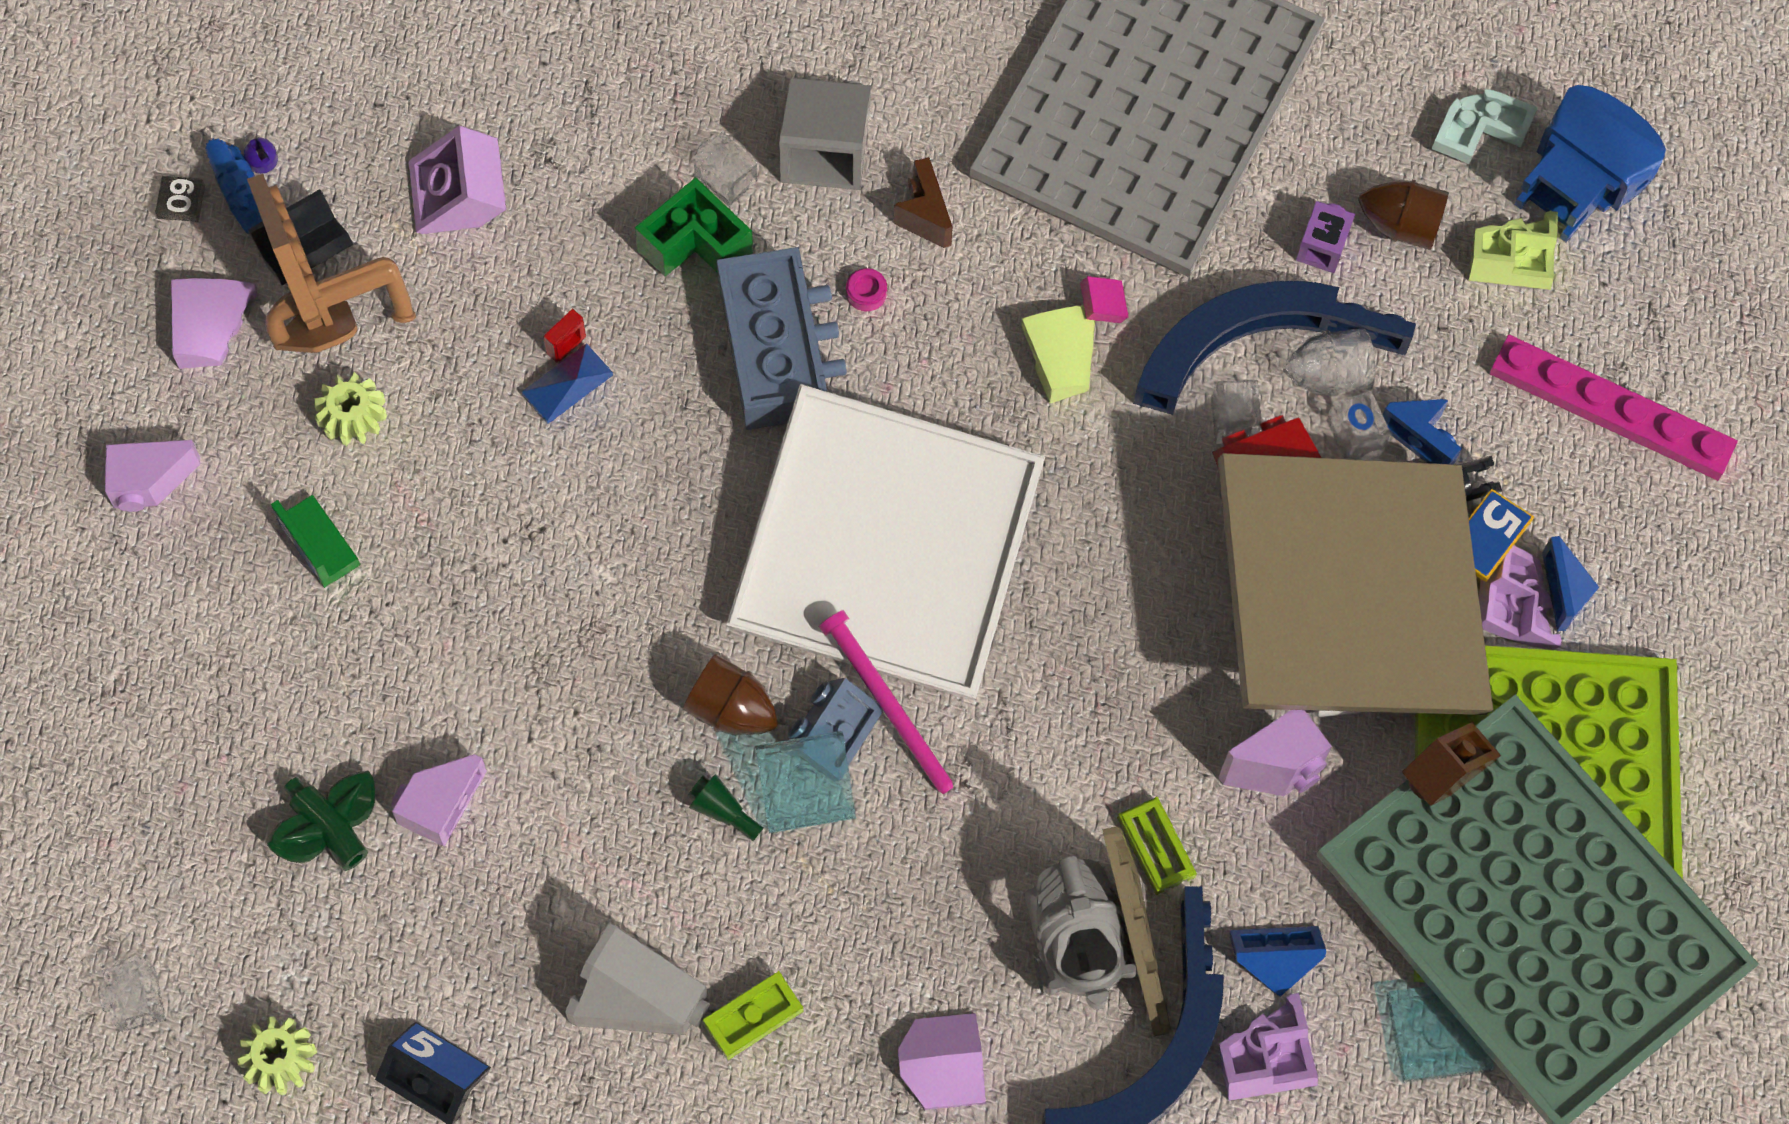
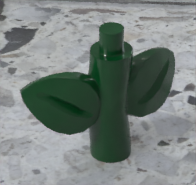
M359 771L342 778L330 788L326 798L313 785L305 787L298 777L288 781L284 789L292 798L289 806L297 815L284 819L273 829L267 842L269 849L287 861L305 863L310 862L321 854L327 846L344 871H348L362 862L367 856L368 850L352 827L360 825L368 819L373 810L375 784L369 771Z

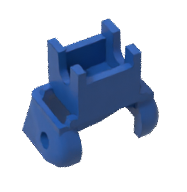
M1572 86L1568 88L1550 124L1543 133L1536 151L1542 156V159L1524 179L1521 186L1523 192L1516 199L1514 205L1522 209L1531 200L1545 212H1558V221L1566 226L1560 239L1567 243L1596 208L1602 212H1605L1610 207L1618 211L1622 205L1627 204L1638 196L1655 178L1665 157V145L1654 128L1625 103L1594 87ZM1607 188L1610 189V192L1604 197Z

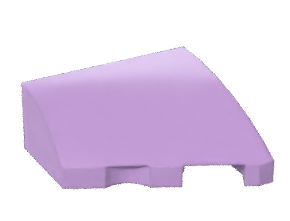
M206 278L171 280L172 351L179 369L222 365L229 351V340L238 333L243 323L242 314L250 299L255 300L257 296L255 283Z
M1514 545L1487 582L1481 579L1479 604L1482 627L1490 633L1515 642L1555 650L1561 647L1562 639L1560 634L1551 633L1546 611L1553 607L1550 596L1543 585L1544 574L1539 558Z
M1299 993L1289 995L1286 998V1004L1266 1017L1262 1014L1254 1019L1246 1031L1234 1033L1219 1043L1222 1071L1229 1101L1318 1086V1075L1308 1040V1026Z

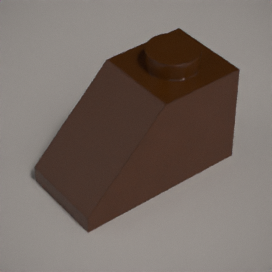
M1471 722L1437 738L1402 773L1409 780V786L1414 794L1432 806L1451 796L1494 763L1501 755Z

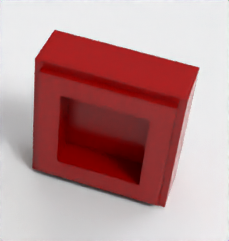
M573 308L543 336L546 354L556 363L560 362L586 338L583 317Z

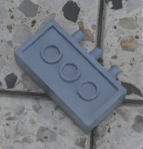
M799 247L717 260L718 284L746 430L788 424L800 384L828 392L825 378L847 374L844 359L821 361L818 341L839 338V329L837 322L814 325L810 304L831 301L830 286L823 285L807 288Z

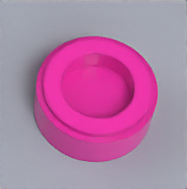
M863 268L853 272L846 283L848 302L860 311L878 309L883 305L887 297L886 279L880 272L870 268Z

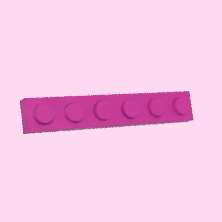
M1508 334L1489 373L1496 378L1717 481L1723 475L1738 442L1734 438Z

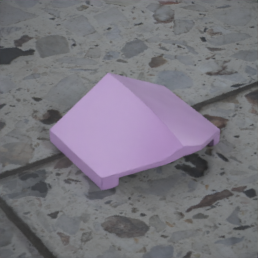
M976 1013L915 1019L898 1047L900 1077L918 1099L923 1109L930 1110L986 1104L982 1048Z

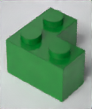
M696 177L635 227L637 251L664 277L695 252L716 272L717 260L753 254L752 230Z

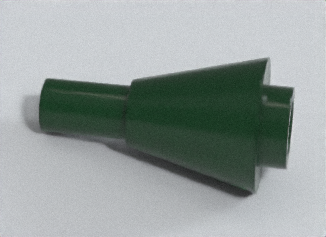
M717 774L710 780L703 775L687 795L693 800L689 806L690 809L728 826H734L751 841H754L764 829V827L742 811L741 805Z

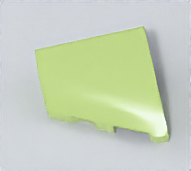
M1545 212L1544 220L1527 224L1523 222L1522 218L1510 220L1502 226L1489 225L1476 228L1471 251L1469 281L1551 290L1554 279V249L1557 241L1558 212Z
M1084 305L1051 310L1022 318L1021 327L1036 360L1035 370L1049 403L1087 392L1090 382L1095 320L1086 319Z

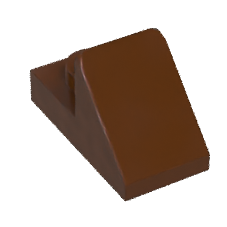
M930 157L915 160L913 177L908 178V187L912 199L898 202L894 205L893 222L897 226L943 248L949 247L952 244L953 226Z

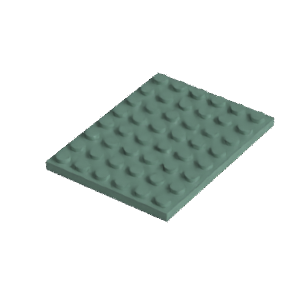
M1515 694L1476 725L1501 755L1494 763L1451 796L1432 806L1427 801L1416 796L1409 786V780H1406L1317 851L1316 856L1546 1123L1570 1124L1750 973L1759 963Z

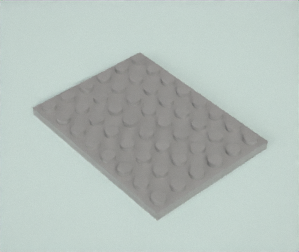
M1067 0L971 166L970 177L1189 277L1318 37L1325 18L1285 0Z

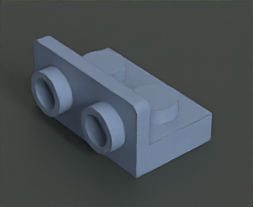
M846 678L829 682L825 681L816 689L811 697L812 708L806 717L802 716L791 727L788 733V738L791 740L784 749L791 756L801 755L832 780H839L883 713L882 708L874 699Z

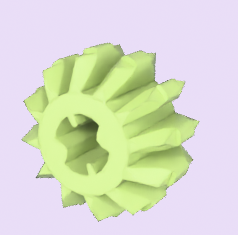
M354 372L348 382H344L341 376L336 375V385L334 387L322 384L321 392L324 397L315 398L314 406L316 411H318L315 419L318 427L325 428L324 432L327 438L332 441L340 436L342 444L347 447L352 437H357L360 443L365 444L366 432L379 435L380 427L377 422L386 420L387 413L385 408L382 407L385 405L386 400L383 392L376 391L374 381L369 378L361 383L359 375Z
M272 1016L268 1018V1029L265 1031L259 1025L252 1024L251 1031L256 1036L254 1041L247 1038L240 1040L239 1045L249 1053L237 1058V1063L241 1068L248 1069L243 1078L248 1084L258 1082V1090L261 1093L267 1094L275 1084L279 1095H285L287 1093L288 1081L291 1080L298 1088L304 1085L302 1078L298 1075L300 1071L306 1073L314 1072L315 1066L306 1058L315 1055L317 1048L314 1044L306 1043L311 1036L306 1027L296 1030V1022L292 1018H287L280 1027L278 1020ZM282 1048L286 1053L285 1058H276L272 1063L268 1056L271 1052L278 1054Z

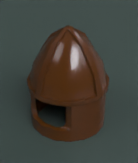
M1413 179L1411 181L1394 180L1369 188L1359 195L1358 201L1364 215L1381 233L1392 238V241L1397 242L1398 240L1431 250L1443 217L1449 192L1416 183V180Z
M714 654L683 706L684 711L713 727L717 733L721 731L734 736L763 734L775 730L778 726L774 706L764 685L752 675L753 672L741 669L718 654Z

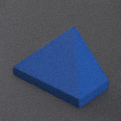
M586 343L521 391V393L544 421L549 424L612 377L613 372Z
M1555 536L1551 537L1542 556L1557 631H1566L1598 590L1599 586L1561 537Z
M1318 926L1230 930V940L1236 960L1279 997L1326 957V947Z

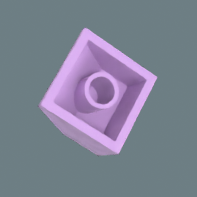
M459 125L409 160L417 233L429 234L481 227L506 210L498 138Z
M1290 710L1229 750L1218 778L1223 785L1285 796L1294 789L1302 793L1319 781L1320 776L1318 774L1327 766L1325 760L1332 746L1305 710Z

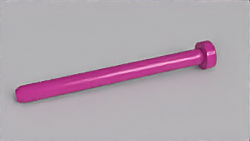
M844 610L832 615L818 627L824 636L831 633L937 791L942 794L947 793L953 788L952 780L845 623L849 620V617Z

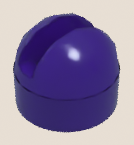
M257 137L246 143L244 158L250 164L253 172L262 174L275 168L278 162V154L275 146L268 139ZM262 149L267 158L260 160L256 150Z

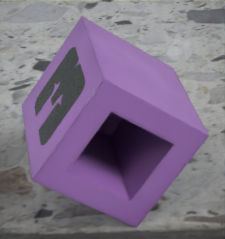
M1316 201L1296 261L1335 274L1355 213L1346 211L1342 206L1334 203L1325 204Z

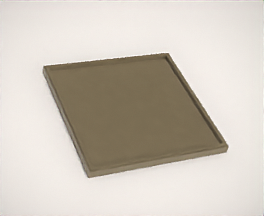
M1223 453L1218 458L1243 709L1487 715L1493 711L1462 465Z

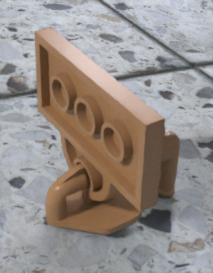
M263 173L247 179L273 251L290 289V292L282 296L270 309L265 322L267 333L275 350L317 353L348 341L356 334L358 327L349 304L345 300L384 285L393 305L394 311L391 313L393 321L407 323L416 318V313L412 310L411 299L399 268L390 258H377L316 282L277 184L269 187ZM296 316L287 326H285L283 322L284 320Z

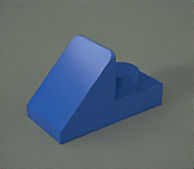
M1446 399L1390 402L1385 408L1378 426L1426 463L1454 465L1462 449L1457 445L1456 440L1450 433L1433 426L1445 410L1448 403Z

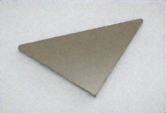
M1118 826L1102 829L1153 1035L1155 1037L1170 1034L1171 1027L1138 869L1122 829H1119Z

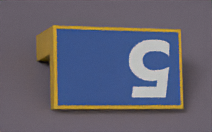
M1493 489L1489 491L1469 517L1476 576L1487 582L1534 519L1533 515Z

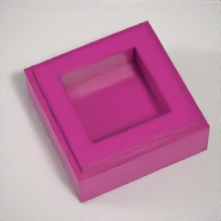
M1087 276L1080 282L1087 320L1122 323L1128 318L1122 280Z

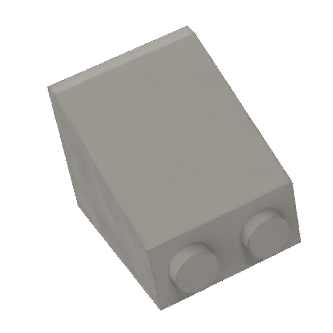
M816 77L790 79L779 141L780 183L861 190L871 107V85H862L856 81H844L842 83L822 81Z

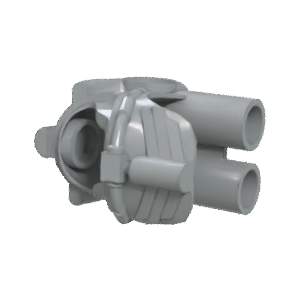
M1070 856L1061 859L1058 864L1044 869L1038 876L1037 887L1031 888L1024 893L1038 950L1034 955V963L1042 995L1047 994L1051 996L1057 992L1065 991L1073 995L1085 996L1088 1005L1094 1010H1099L1107 1003L1109 997L1108 990L1116 985L1122 978H1134L1136 976V966L1130 964L1124 942L1125 922L1122 908L1118 903L1106 872L1098 862Z

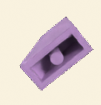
M192 440L106 445L105 493L113 507L123 511L136 512L143 510L147 506H157L200 465V455Z
M473 754L414 773L408 785L405 783L400 785L392 800L391 806L394 808L392 812L398 825L439 845L445 846L487 772L483 759Z

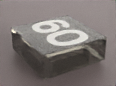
M162 176L155 210L158 219L199 222L205 190L203 179Z

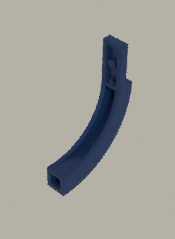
M1273 281L1234 289L1195 308L1163 337L1143 369L1133 404L1173 415L1180 394L1195 370L1217 350L1247 335L1276 329L1310 330L1405 356L1412 341L1416 323L1406 321L1405 318L1396 314L1383 315L1372 312L1356 303L1343 304L1336 302L1340 287L1317 282Z
M1185 886L1180 896L1183 978L1182 1006L1174 1037L1164 1054L1145 1075L1123 1091L1088 1105L1072 1108L1045 1109L1042 1124H1156L1185 1094L1198 1074L1213 1043L1223 1001L1224 974H1206V971H1212L1213 967L1212 944L1204 943V928H1210L1211 903L1210 901H1203L1202 886Z

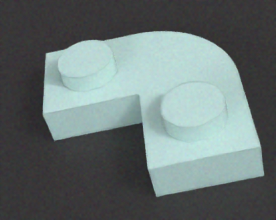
M1485 89L1483 94L1467 96L1461 100L1457 98L1446 114L1432 149L1469 164L1483 132L1521 147L1538 107L1489 89Z

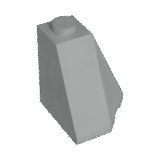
M608 923L581 971L580 977H582L579 989L583 990L582 995L579 997L574 994L570 998L565 1013L568 1022L578 1027L685 1035L691 1024L695 1027L699 1026L709 1009L710 1003L705 1001L707 990L704 984L615 925Z

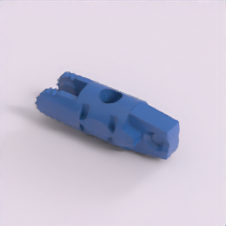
M213 138L206 143L205 149L209 163L215 173V179L230 211L243 230L250 234L248 229L262 222L247 180L255 175L250 164L241 154L239 147L227 145L225 141Z

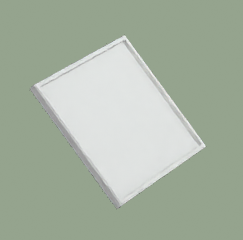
M800 384L726 628L851 664L831 633L824 636L818 627L832 615L844 610L849 617V620L845 623L878 673L975 701L1045 457Z

